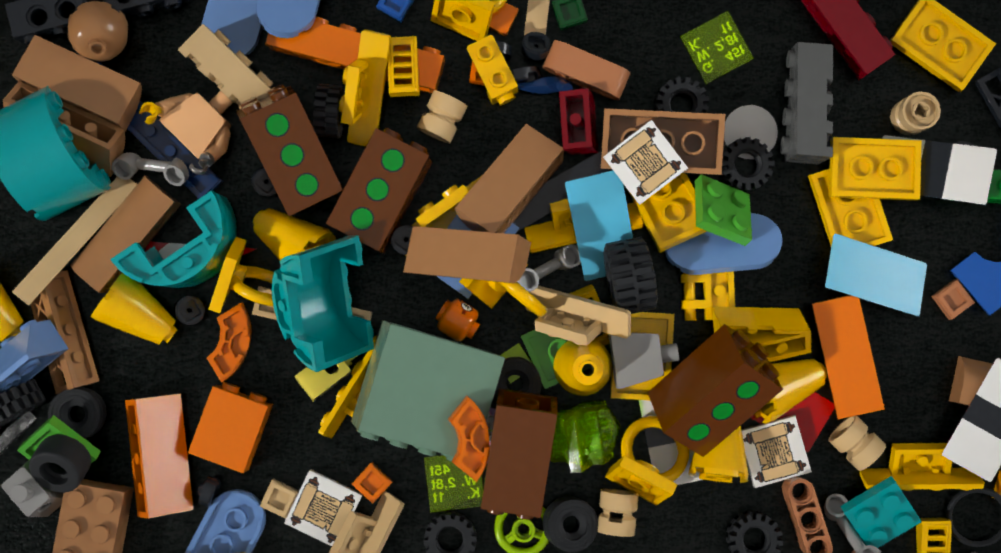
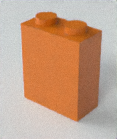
M223 382L222 386H212L188 453L245 473L251 466L273 404L267 403V397L250 392L248 396L239 392L240 387Z

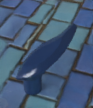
M544 77L532 82L517 83L518 89L537 94L573 90V86L570 84L571 81L560 77Z

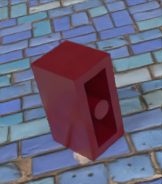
M588 88L559 91L563 150L569 155L597 153L594 95Z

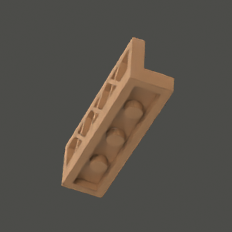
M60 271L40 293L41 296L38 295L30 304L34 319L37 322L45 321L47 316V319L51 320L68 347L67 351L48 365L56 394L67 389L70 390L99 382L68 271ZM62 372H63V374H64V378H65V381H66V385H65V383H64V379H63V376H62Z

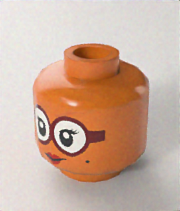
M454 299L452 302L447 300L435 318L439 321L437 324L439 331L457 342H461L466 336L471 339L480 326L476 322L479 315L478 311L460 299Z

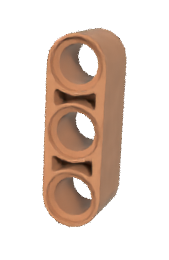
M558 40L553 41L542 67L545 71L555 76L567 79L576 85L588 88L590 91L617 101L620 100L631 74L627 69Z
M800 476L786 479L782 485V493L801 551L803 553H811V544L816 540H821L822 547L817 553H832V542L812 483ZM798 483H802L804 486L803 494L799 497H794L792 495L793 487ZM811 511L813 514L812 522L808 525H802V515Z

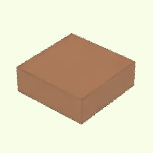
M954 279L931 296L948 320H952L975 303L958 279Z

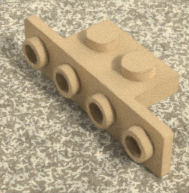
M537 286L535 290L530 292L547 310L544 316L538 317L535 320V331L547 334L550 337L572 341L577 345L586 346L601 332L625 339L631 336V312L627 309L542 286Z
M384 491L372 516L350 510L329 553H381L404 507V503L391 493Z

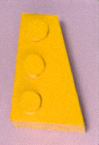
M712 306L714 333L724 324L735 331L740 329L753 344L758 342L767 350L769 362L811 353V330L799 308Z

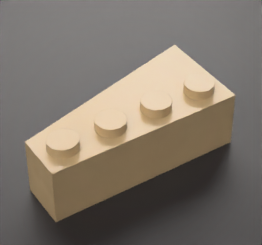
M202 24L178 49L185 57L194 61L197 69L212 82H215L220 91L239 106L250 98L256 97L257 100L269 96L267 91L271 89L270 87L273 85V82L262 71L256 74L249 67L252 64L251 60L240 50L235 54L228 47L231 41L219 29L214 33Z

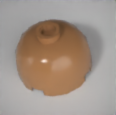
M91 1L82 3L77 7V11L71 14L68 19V38L73 49L91 61L104 62L113 59L122 53L128 41V22L125 15L121 11L119 13L117 10L112 9V5L106 2Z

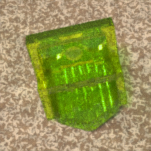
M606 400L579 404L572 409L557 411L551 462H567L570 465L571 473H582L592 465H604L614 458L613 450L616 446L621 425L611 409L606 406Z

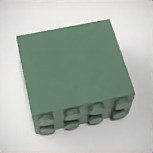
M382 320L351 422L357 428V432L361 433L360 436L378 441L379 436L384 437L393 446L407 449L408 444L413 445L420 453L435 457L436 452L446 456L447 460L452 461L457 452L458 437L455 428L448 421V418L467 395L476 403L487 420L505 357Z

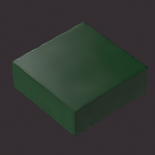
M582 0L552 1V7L560 30L588 22Z

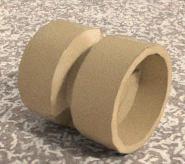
M434 90L427 104L429 113L422 114L416 128L437 140L450 144L457 130L454 124L462 120L468 106L448 94Z
M922 91L913 93L894 105L890 115L891 124L896 131L903 135L918 134L936 124L940 118V104L930 93Z
M852 416L845 419L832 432L828 441L840 453L847 452L846 459L857 470L861 471L869 467L881 456L886 448V444L875 433H867L868 426L858 416Z
M601 489L599 506L603 509V512L598 514V532L620 537L635 536L636 518L632 516V513L637 511L639 494L626 490ZM613 512L623 513V517H613Z

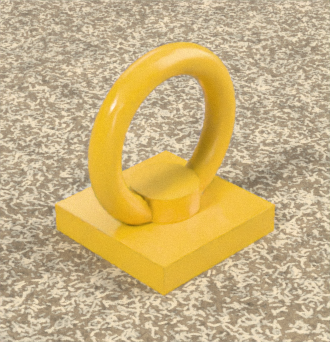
M434 0L431 21L475 41H479L487 37L493 13L500 10L507 0Z
M235 237L225 257L208 310L220 313L230 290H234L240 296L255 303L273 306L272 294L255 290L243 283L245 278H255L272 284L274 274L273 271L264 268L239 264L247 240Z
M461 279L459 281L491 309L507 291L537 316L542 317L547 312L546 307L518 282L503 283L473 279Z
M646 416L634 421L626 429L621 441L622 458L609 468L605 478L629 491L638 493L640 497L652 504L658 505L674 494L678 484L673 481L684 472L688 464L689 448L674 440L678 452L677 460L671 469L663 473H659V470L648 462L635 460L632 447L637 434L650 427L662 429L657 416Z

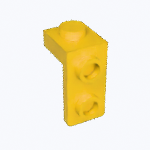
M489 35L468 45L467 51L487 89V96L491 104L499 103L501 106L515 99L514 94L518 93V85L494 36Z

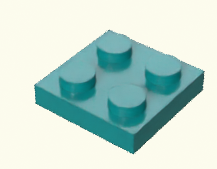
M892 476L840 506L866 546L872 545L879 548L922 522Z

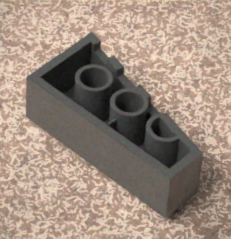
M797 42L791 50H788L786 57V67L790 68V78L786 79L784 86V96L788 97V107L784 108L782 115V124L786 125V137L781 139L780 153L784 154V162L820 164L833 157V147L827 146L829 136L833 134V122L827 120V114L830 113L833 106V94L831 91H827V85H831L833 81V45Z

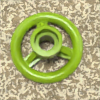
M542 507V513H541V519H542V521H543V515H544V513H545V511H546V509H545L544 507ZM509 513L496 516L494 524L495 536L500 546L506 552L539 553L548 544L549 540L546 538L544 531L535 528L534 523L530 519L517 517V520L512 525V531L504 536L503 523ZM526 524L529 530L526 533H521L518 531L519 525ZM533 537L540 539L529 548H518L511 544L515 540L525 543L532 540Z

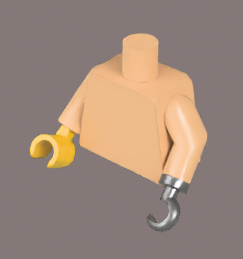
M219 91L209 102L197 92L195 94L186 93L173 96L155 104L146 102L141 106L139 114L143 112L152 114L146 118L145 123L153 124L157 115L160 116L159 121L200 160L198 163L202 169L195 168L193 164L189 165L193 173L198 175L206 173L208 167L227 152L231 135L229 130L231 124L221 114L233 102L223 92Z

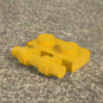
M734 271L702 275H690L683 272L680 275V283H683L684 300L681 301V309H684L685 321H696V309H704L705 320H713L712 306L735 307ZM695 283H703L704 300H696Z

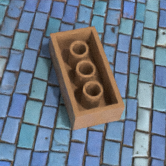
M604 108L601 169H612L603 157L652 120L688 167L682 173L722 175L726 114Z
M83 479L76 489L63 493L52 553H122L134 488Z

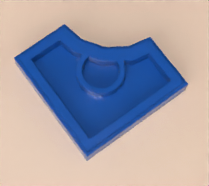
M973 252L950 270L988 315L993 314L1001 307V262L983 259L976 252Z

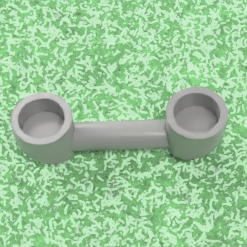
M124 153L112 163L114 174L123 180L130 179L139 169L163 172L165 179L174 186H181L189 178V171L184 162L179 158H174L170 162L144 159L135 153Z
M570 244L558 249L550 261L535 269L526 268L524 274L517 282L528 292H531L537 288L539 279L557 269L568 270L578 266L581 263L578 246Z
M841 494L830 495L824 503V513L828 519L837 522L855 552L881 553L875 546H865L840 506L848 502L846 497Z

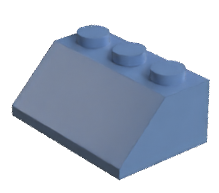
M50 319L40 322L31 320L19 328L21 331L19 334L7 338L0 344L2 347L0 348V394L31 380L68 350L67 345Z

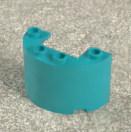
M49 86L0 109V179L17 203L26 212L34 210L36 212L34 214L35 218L42 221H47L111 188V181L106 171L99 169L96 163L89 167L86 155L81 150L78 151L73 144V135L70 129L65 124L60 123L58 117L64 112L62 109L63 102L55 91L50 90Z
M210 191L186 207L203 233L165 259L162 258L156 247L153 246L145 252L141 245L135 242L110 260L122 273L140 283L171 288H186L201 284L212 278L222 269L225 257L236 237L237 225L232 206L227 197Z
M349 235L286 256L279 261L281 267L274 271L272 279L273 307L285 340L291 338L297 348L293 353L305 366L315 372H319L374 349V332L371 321L353 316L351 308L352 297L349 293L348 269L345 263L355 266L363 265L362 245L358 235Z

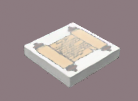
M652 120L603 157L639 205L688 169Z
M795 415L742 429L747 466L755 488L812 472Z
M310 469L284 524L333 546L350 510H356L362 494Z

